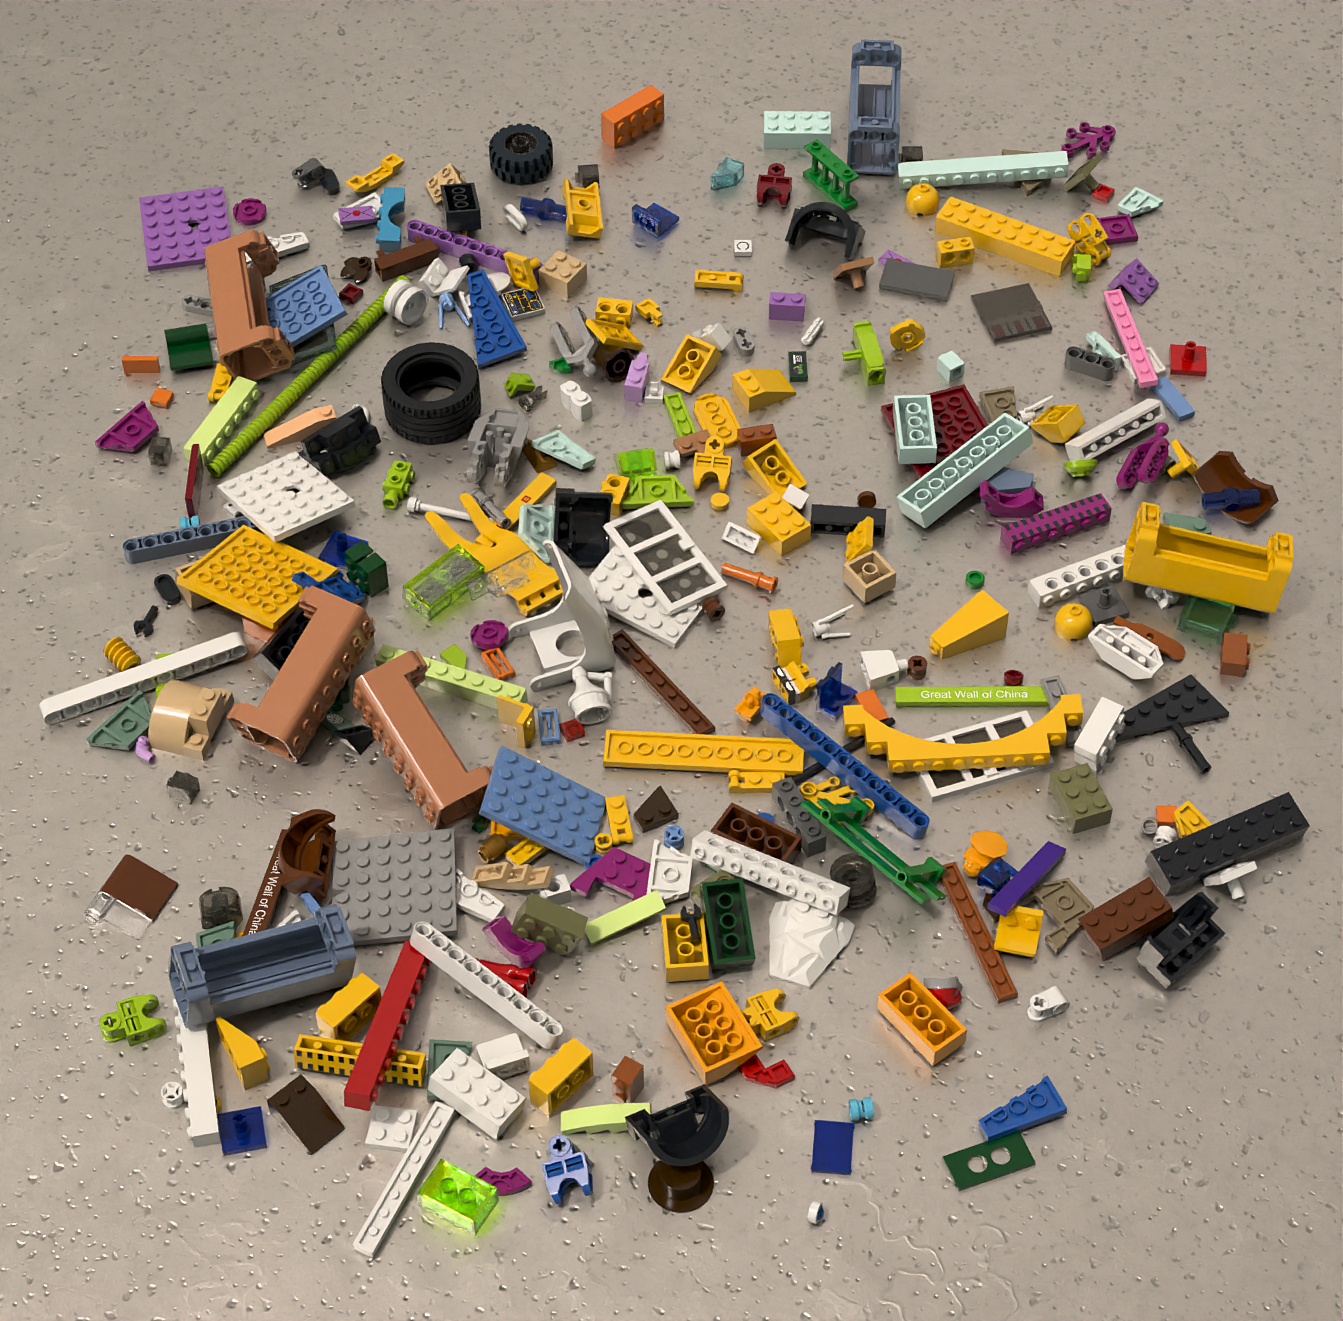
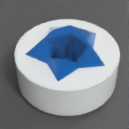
M814 1200L810 1205L807 1220L810 1223L818 1224L819 1220L824 1216L822 1202Z

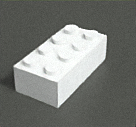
M458 1048L430 1076L428 1085L430 1092L496 1140L523 1111L526 1097Z

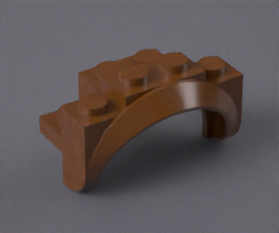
M312 809L291 817L290 827L281 839L277 871L282 874L281 886L293 895L308 891L319 900L327 898L336 830L328 825L335 821L336 815L329 811ZM315 834L314 840L310 841V839Z

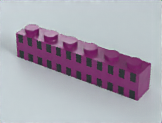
M1099 493L1002 526L1000 539L1010 554L1022 552L1025 549L1039 546L1048 541H1054L1057 538L1089 529L1092 526L1104 524L1110 521L1112 508L1103 495Z

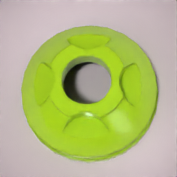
M1097 459L1064 462V469L1072 477L1090 476L1097 467Z

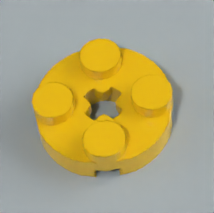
M907 319L905 322L890 328V342L897 350L901 351L900 348L906 349V351H912L924 343L925 330L914 319Z

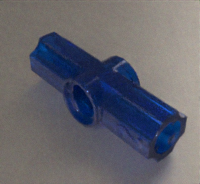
M522 197L520 211L537 214L541 220H549L550 218L567 220L566 206L556 204L550 198H544L542 201Z
M1229 487L1221 492L1202 493L1201 496L1202 508L1204 510L1224 508L1225 511H1235L1240 507L1260 505V491L1258 489L1238 490L1235 487Z

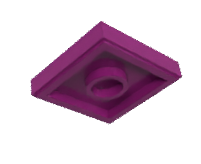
M1129 214L1096 218L1108 236L1104 240L1107 245L1138 241V234Z

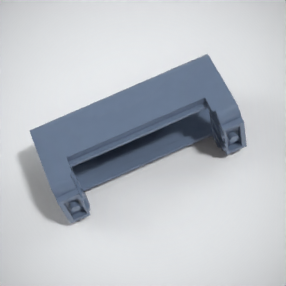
M861 39V43H856L852 47L847 165L856 173L890 175L897 171L900 140L902 49L899 45L894 44L893 40ZM860 66L892 67L891 85L859 84Z
M334 904L315 910L314 918L198 948H194L192 942L171 946L168 977L184 1026L189 1028L216 1021L215 1018L219 1016L223 1019L346 986L353 976L356 953L354 942L341 907Z

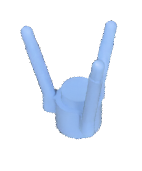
M447 292L441 294L439 297L440 304L438 305L439 328H443V310L450 311L453 308L456 309L464 323L469 327L470 323L458 307L457 302L454 301L452 294Z

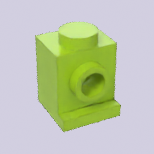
M1074 254L1072 274H1075V281L1089 282L1091 255Z

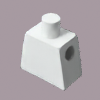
M891 650L862 651L860 653V666L869 690L874 689L875 691L896 684L899 680V671L908 670L907 660H895Z

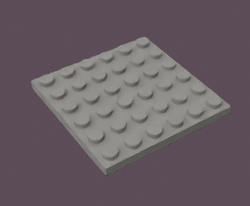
M454 828L334 842L332 905L337 904L341 907L354 946L410 940L414 925L422 921L429 923L444 936L458 935Z

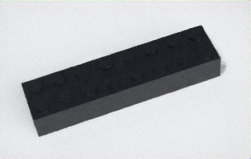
M1287 792L1150 851L1145 863L1166 896L1227 867L1242 863L1300 838L1305 834L1310 825L1291 794Z

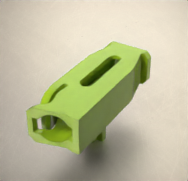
M870 321L856 322L853 325V341L856 350L842 352L843 361L859 359L867 386L884 384L886 368L883 364V355Z

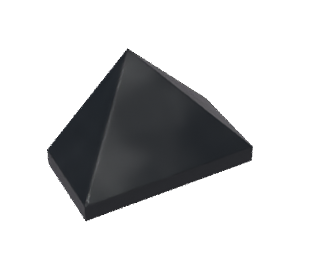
M365 725L333 731V735L359 755L362 754L373 738L372 729Z

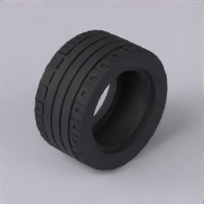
M435 342L409 346L396 353L387 362L382 371L381 385L386 420L397 434L410 441L424 444L445 443L468 432L479 418L481 394L478 369L474 360L463 350L455 346ZM427 385H443L455 390L451 396L437 401H419L407 396L411 391Z

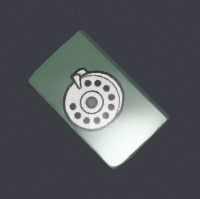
M331 707L321 722L331 732L356 726Z

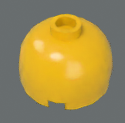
M920 183L910 188L906 196V208L910 213L929 216L937 212L939 193L935 187L926 183Z
M1068 603L1062 606L1055 615V632L1061 638L1071 641V639L1083 640L1091 633L1092 615L1085 606L1079 603Z

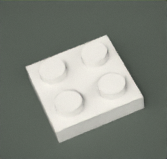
M374 1105L365 1142L366 1148L406 1153L412 1142L418 1116L417 1110Z

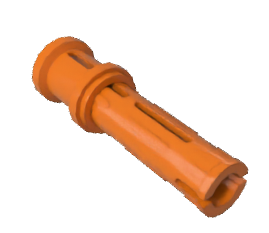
M726 562L721 568V574L749 582L755 588L761 587L769 590L770 593H774L778 585V577L774 576L772 578L764 575L763 572H751Z

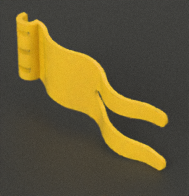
M461 494L459 500L477 530L486 539L497 544L494 547L471 543L459 536L434 511L425 513V520L433 528L442 543L453 553L467 557L478 564L498 589L516 599V604L524 616L563 596L555 569L544 564L516 533L501 529L493 524L470 494ZM528 600L530 606H527L525 601Z

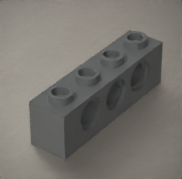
M788 777L772 783V799L791 831L802 837V849L807 858L826 851L827 836L816 818L800 805L805 800L792 778Z

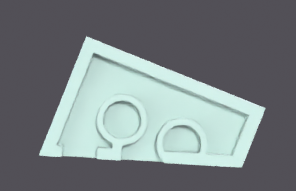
M559 430L532 441L531 447L581 470L595 464L596 458Z

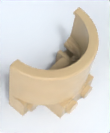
M179 680L167 682L160 691L152 710L148 731L149 747L204 761L211 747L210 741L223 715L227 716L234 702L232 691L216 687L211 689ZM189 727H192L193 735L188 738Z

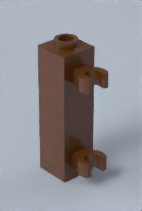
M420 236L413 238L416 244L386 255L382 249L376 251L378 258L374 259L375 272L384 282L431 265L434 259L439 258L440 250L438 245L434 244L431 239L423 241Z

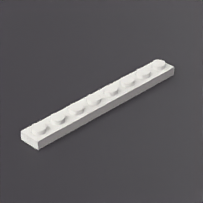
M435 1101L352 1244L354 1250L374 1257L454 1117V1108Z

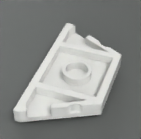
M654 839L647 894L657 890L664 904L689 897L693 858L686 854H681L673 847L667 848L661 845L659 840Z

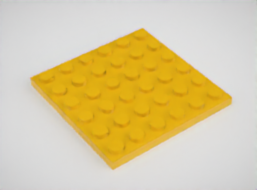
M242 525L178 576L176 584L266 627L274 629L299 607L298 599L305 588L292 581L294 574L303 571L320 582L336 576L338 568L280 541L274 542L267 535Z

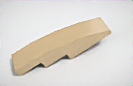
M509 862L476 867L471 880L476 882L479 887L493 889H540L549 887L554 870L550 866L533 869L529 864L512 866Z

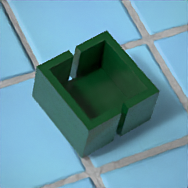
M363 540L345 551L346 575L351 582L358 585L363 593L372 598L389 587L386 561L376 552L373 553V549Z

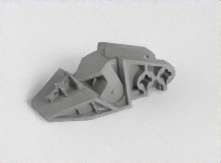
M493 408L475 421L467 440L472 456V461L468 462L467 483L477 484L487 473V467H495V486L505 487L513 477L523 444L528 445L527 434L529 426L521 411Z

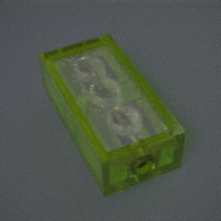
M457 544L404 584L402 599L429 622L484 580L485 566L462 546Z

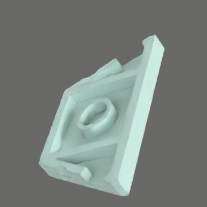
M524 504L520 507L518 536L546 564H549L551 561L543 547L544 540L553 541L554 505L543 507L542 504Z

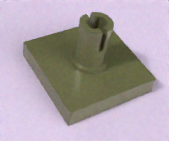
M1097 154L1074 172L1062 188L1067 192L1083 181L1090 191L1096 189L1099 183L1091 176L1090 172L1102 158Z

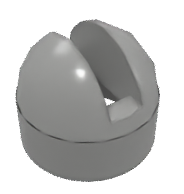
M1148 817L1143 820L1141 828L1146 834H1153L1158 829V822L1155 818ZM1145 823H1155V826L1146 827Z

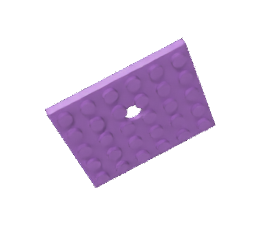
M223 186L139 198L148 271L205 264L204 249L209 245L231 237ZM191 223H200L198 229H191L189 226Z

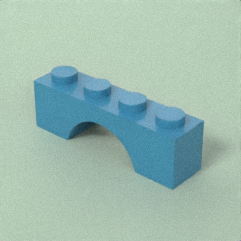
M384 187V194L380 195L382 207H379V217H381V220H378L377 230L380 233L376 234V244H379L380 250L394 252L401 249V228L394 225L391 219L395 215L404 212L405 188Z

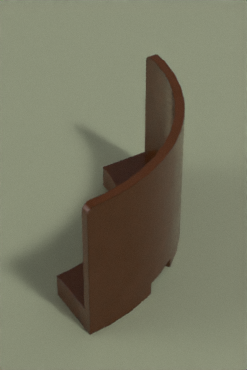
M1219 451L1193 473V478L1204 496L1219 511L1238 522L1253 524L1279 501L1273 485L1260 482L1254 477L1252 479L1244 474L1246 471L1236 459L1234 452Z

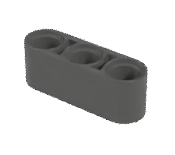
M1072 346L1066 350L1064 365L1069 370L1102 381H1110L1114 377L1116 362L1110 357Z

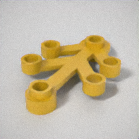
M830 777L827 781L816 785L813 782H805L799 787L804 800L812 801L821 810L823 808L816 803L818 799L827 798L834 805L850 802L849 799L842 798V796L847 794L856 796L858 794L851 790L848 785L839 789L840 780L837 777ZM828 788H829L830 790H834V791L829 792V793L822 792V791H824V790H826V789H828ZM865 798L862 801L871 807L866 816L869 817L874 812V802Z

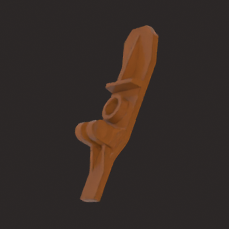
M1119 616L1113 622L1116 626L1129 628L1158 646L1160 652L1168 655L1174 661H1181L1186 653L1184 646L1176 640L1142 623H1131Z

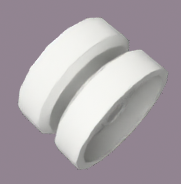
M405 279L399 280L388 290L384 299V310L406 325L413 324L424 313L428 303V295Z

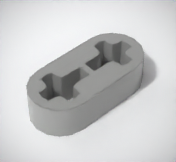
M745 327L736 328L733 332V339L739 353L743 356L752 355L755 344L749 330Z

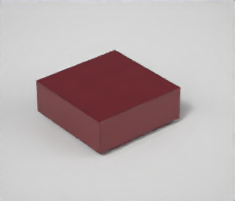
M350 283L339 292V298L351 304H354L363 295V289Z

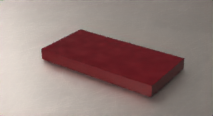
M199 444L192 445L185 493V503L189 518L198 515L204 473Z

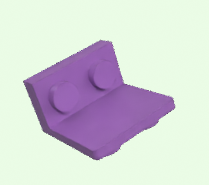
M1136 258L1126 265L1107 286L1111 290H1114L1116 287L1120 289L1124 286L1135 300L1141 304L1159 285V282Z

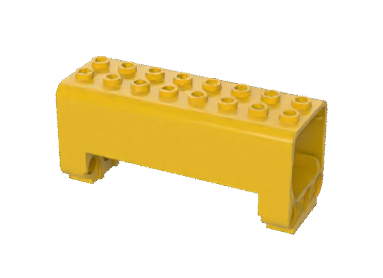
M1143 501L1142 504L1140 503L1124 550V581L1271 614L1275 613L1292 569L1294 559L1293 535L1275 532L1272 536H1269L1266 547L1161 524V521H1159L1161 514L1159 505Z

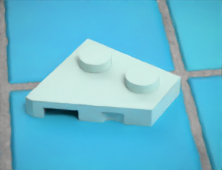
M1135 187L1117 205V210L1132 217L1161 207L1163 200Z

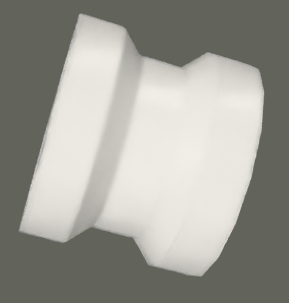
M674 450L672 453L668 451L663 452L665 470L671 467L680 468L679 450Z
M1168 826L1158 827L1153 845L1159 848L1173 842L1177 836L1176 831Z
M168 1082L162 1087L161 1096L167 1108L177 1109L184 1104L183 1089L179 1083Z

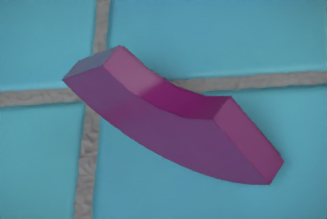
M485 1167L469 1180V1184L488 1195L509 1196L528 1189L532 1186V1181L517 1167L502 1173Z

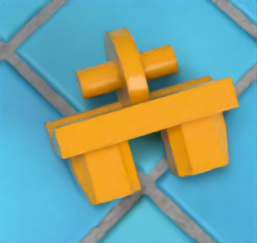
M754 686L745 693V697L734 708V712L740 715L741 720L750 723L760 711L762 698L767 693L760 691Z

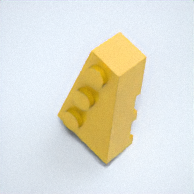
M791 608L768 611V626L772 645H775L777 651L775 659H778V666L781 668L787 667L792 661L796 665L802 664L801 647H804V638L801 635L800 626L797 625L796 615L792 614Z

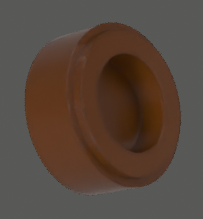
M871 491L860 493L857 497L859 507L873 508L876 505L875 494Z

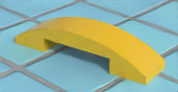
M391 153L381 160V166L363 177L355 175L345 181V185L356 192L373 190L393 177L403 166L405 160Z

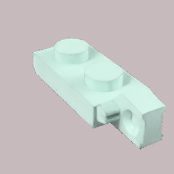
M1096 331L1087 333L1085 339L1093 346L1092 352L1114 359L1116 362L1115 371H1118L1122 358L1120 354Z

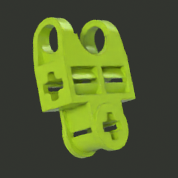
M153 994L139 995L116 1002L118 1011L107 1013L99 1020L102 1030L101 1034L105 1041L116 1042L127 1038L129 1046L151 1040L161 1035L167 1028L164 1019L146 1017L159 1006L158 997Z

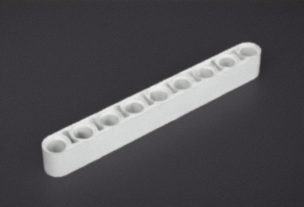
M422 921L414 925L410 938V944L413 948L546 1049L557 1047L563 1033V1027L560 1023L429 923Z

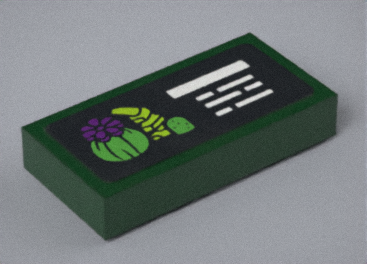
M806 351L788 352L790 381H808Z

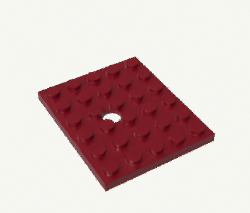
M965 384L925 394L931 397L935 436L942 437V440L936 442V463L910 464L918 480L988 426ZM893 403L881 406V412L895 436Z

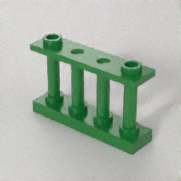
M818 139L805 145L804 149L812 155V167L803 171V177L833 204L841 207L846 212L857 207L858 201L850 195V183L859 179V175ZM818 162L822 164V170L818 167ZM829 171L833 173V179L829 177ZM839 180L843 182V188L839 185Z

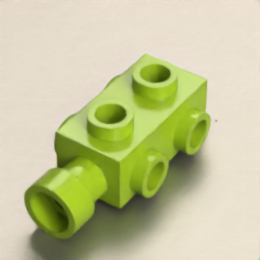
M394 460L392 467H389L387 479L382 484V490L385 491L382 504L387 509H395L398 498L403 499L405 494H409V482H413L415 479L412 463Z

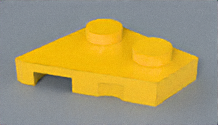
M1189 800L1172 814L1180 838L1212 825Z

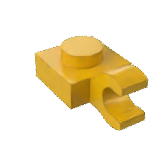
M647 298L635 305V310L645 319L651 317L656 326L663 324V321L660 319L663 317V314L660 312V306L653 300Z

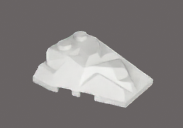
M794 898L789 902L785 900L776 902L769 918V978L810 989L823 975L829 963L834 962L837 959V954L849 945L855 925L847 918L840 917L839 913L834 915Z

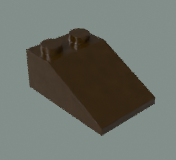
M302 1074L267 1100L269 1113L310 1155L345 1129L344 1125L318 1091Z

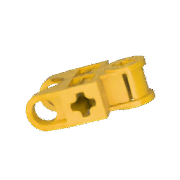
M1084 213L1080 216L1079 221L1073 220L1068 224L1067 231L1070 238L1076 241L1075 247L1080 254L1085 252V254L1091 255V264L1097 266L1103 259L1111 257V249L1104 241L1108 236L1093 214ZM1084 217H1088L1090 219V225H1087V223L1084 220ZM1073 224L1078 227V232L1072 229Z
M711 436L707 439L704 453L695 452L693 465L695 489H700L701 484L708 477H714L718 480L720 492H725L731 476L732 456L724 455V442L719 436Z
M780 988L763 991L746 998V1009L740 1010L755 1035L761 1034L764 1041L786 1033L800 1019L797 1012H782L776 1009L778 1004L782 1003L786 998V994Z

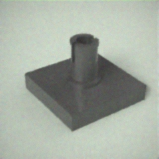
M1114 585L1083 593L1078 597L1080 604L1090 611L1094 627H1097L1099 624L1114 622L1117 616L1123 619L1129 618L1130 612Z

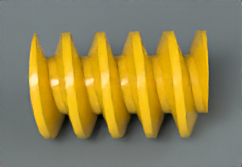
M121 637L111 639L103 649L105 657L120 672L142 665L140 663L141 657Z

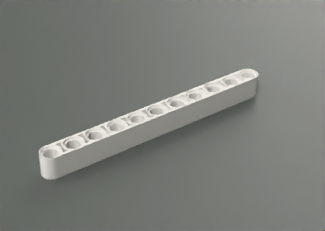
M233 632L47 698L39 704V708L46 724H56L129 698L138 690L145 692L165 684L166 681L179 680L244 656L248 652V648L241 633Z

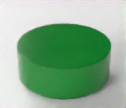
M979 571L968 572L965 579L966 585L971 589H980L985 581L984 575Z

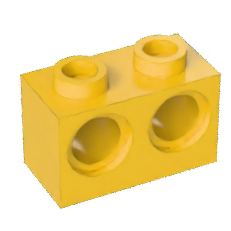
M971 237L937 241L936 259L939 267L946 268L973 264L975 247Z
M598 298L595 310L596 320L625 325L627 328L631 327L634 314L633 301Z
M608 473L606 480L602 481L601 492L613 494L610 515L620 516L622 502L626 500L630 490L629 477Z

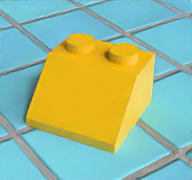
M1078 404L1051 405L1030 426L1051 443L1063 444L1068 442L1073 434L1080 431V428L1086 422Z

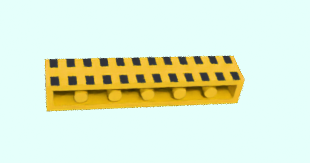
M299 1034L294 1048L295 1067L350 1076L363 1044ZM397 1049L396 1055L391 1057L390 1070L385 1072V1081L421 1087L426 1074V1053Z

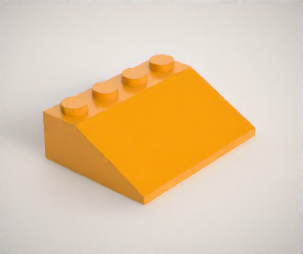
M722 981L665 1006V1020L705 1085L724 1078L763 1049L757 1036Z

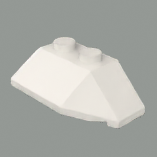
M1099 624L1088 635V639L1100 658L1133 680L1152 678L1163 667V660L1161 659L1158 646L1127 627Z

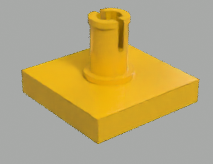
M509 251L503 254L513 285L530 291L537 290L538 285L533 270L540 266V261L535 257L529 260L527 257Z
M1175 439L1171 442V445L1180 461L1167 469L1173 479L1186 470L1193 476V473L1199 469V466L1193 455Z

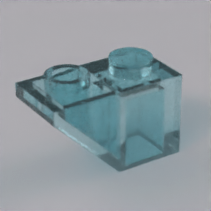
M726 157L710 176L711 190L715 191L737 186L744 176V163Z

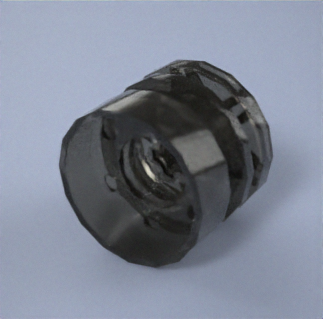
M856 853L842 855L834 861L830 868L831 880L850 887L846 908L857 909L870 904L877 893L872 864L861 854Z

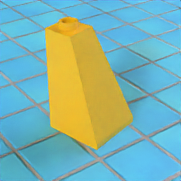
M981 590L930 635L929 649L940 659H945L1004 639L1007 632L1009 612L984 590Z

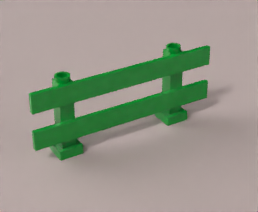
M853 796L849 803L834 805L827 798L818 799L816 803L823 810L810 800L801 802L800 805L919 903H929L931 899L913 884H917L936 901L945 899L946 895L935 886L945 873L946 868L933 857H928L924 864L909 866L860 826L871 810V807L860 798ZM837 822H841L844 826H846L850 831L857 835L872 849H874L888 862L895 866L899 870V872H897L894 868L887 864L883 859L876 855L872 850H870L867 846H865L862 842H860L856 837H854L851 833H849Z

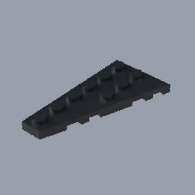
M1190 674L1125 711L1124 730L1121 734H1117L1115 739L1116 742L1134 739L1137 735L1146 734L1147 736L1159 730H1163V732L1169 731L1170 725L1177 721L1183 727H1187L1199 721H1212V718H1227L1229 711Z

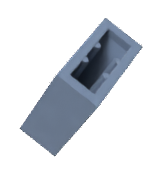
M1005 467L987 480L998 491L1006 494L1020 493L1032 486L1034 488L1036 486V482L1033 481V473Z

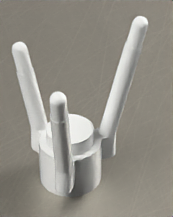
M1051 395L1030 407L1018 411V420L1030 427L1033 419L1036 418L1034 411L1044 407V403L1053 399L1054 396Z
M852 604L823 619L812 622L811 626L816 637L821 636L822 640L831 637L851 636V633H828V631L831 630L829 622L843 616L845 612L854 608V605Z

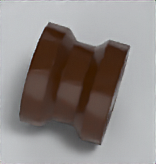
M710 597L702 604V610L707 613L710 621L719 620L725 614V608L723 605H720L717 597Z
M912 656L908 660L907 675L913 680L923 679L926 676L927 660L922 656Z

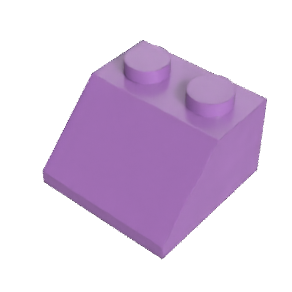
M770 292L769 319L804 322L806 294Z

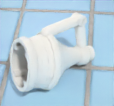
M582 666L572 669V679L576 683V688L573 695L569 698L568 706L574 711L577 722L586 725L596 724L606 720L611 715L612 708L609 702L612 700V674L610 672H586ZM589 680L604 681V689L593 685Z

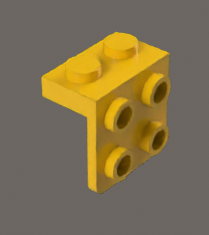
M499 695L496 699L499 721L516 727L518 746L526 748L528 743L533 741L536 732L534 707L527 703L515 701L510 697Z

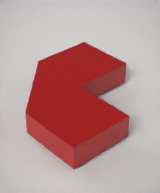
M755 1054L738 1067L747 1082L777 1089L795 1080V1075L785 1060L765 1068Z

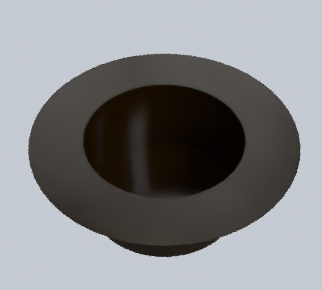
M659 1160L651 1169L648 1177V1189L653 1200L662 1208L672 1212L684 1213L700 1208L708 1201L714 1188L712 1171L704 1161L691 1166L677 1167Z

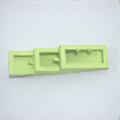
M650 1103L606 1104L561 1112V1132L567 1135L584 1130L587 1134L609 1130L611 1133L628 1130L625 1120L626 1116L643 1109L651 1115L652 1105Z

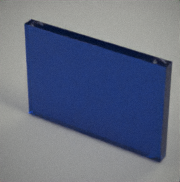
M815 1120L811 1172L851 1175L854 1123Z

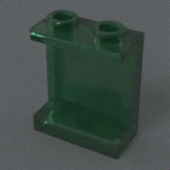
M1189 595L1179 616L1176 630L1184 632L1186 626L1217 636V643L1221 644L1224 632H1230L1229 624L1233 625L1236 619V614H1233L1235 606Z

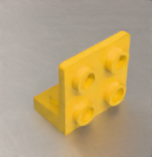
M1016 906L1006 917L1000 915L994 950L1035 957L1044 911Z

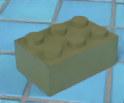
M1088 763L1050 774L1048 789L1073 834L1110 823L1113 808Z
M531 893L518 909L510 932L520 938H526L533 942H542L545 947L554 950L557 954L568 956L582 939L588 917Z

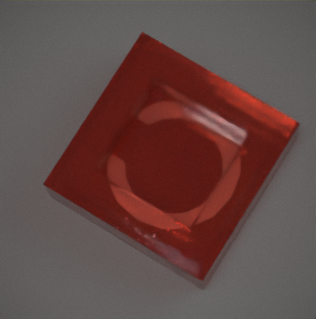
M576 719L559 724L566 742L585 737V731L581 723L577 722Z

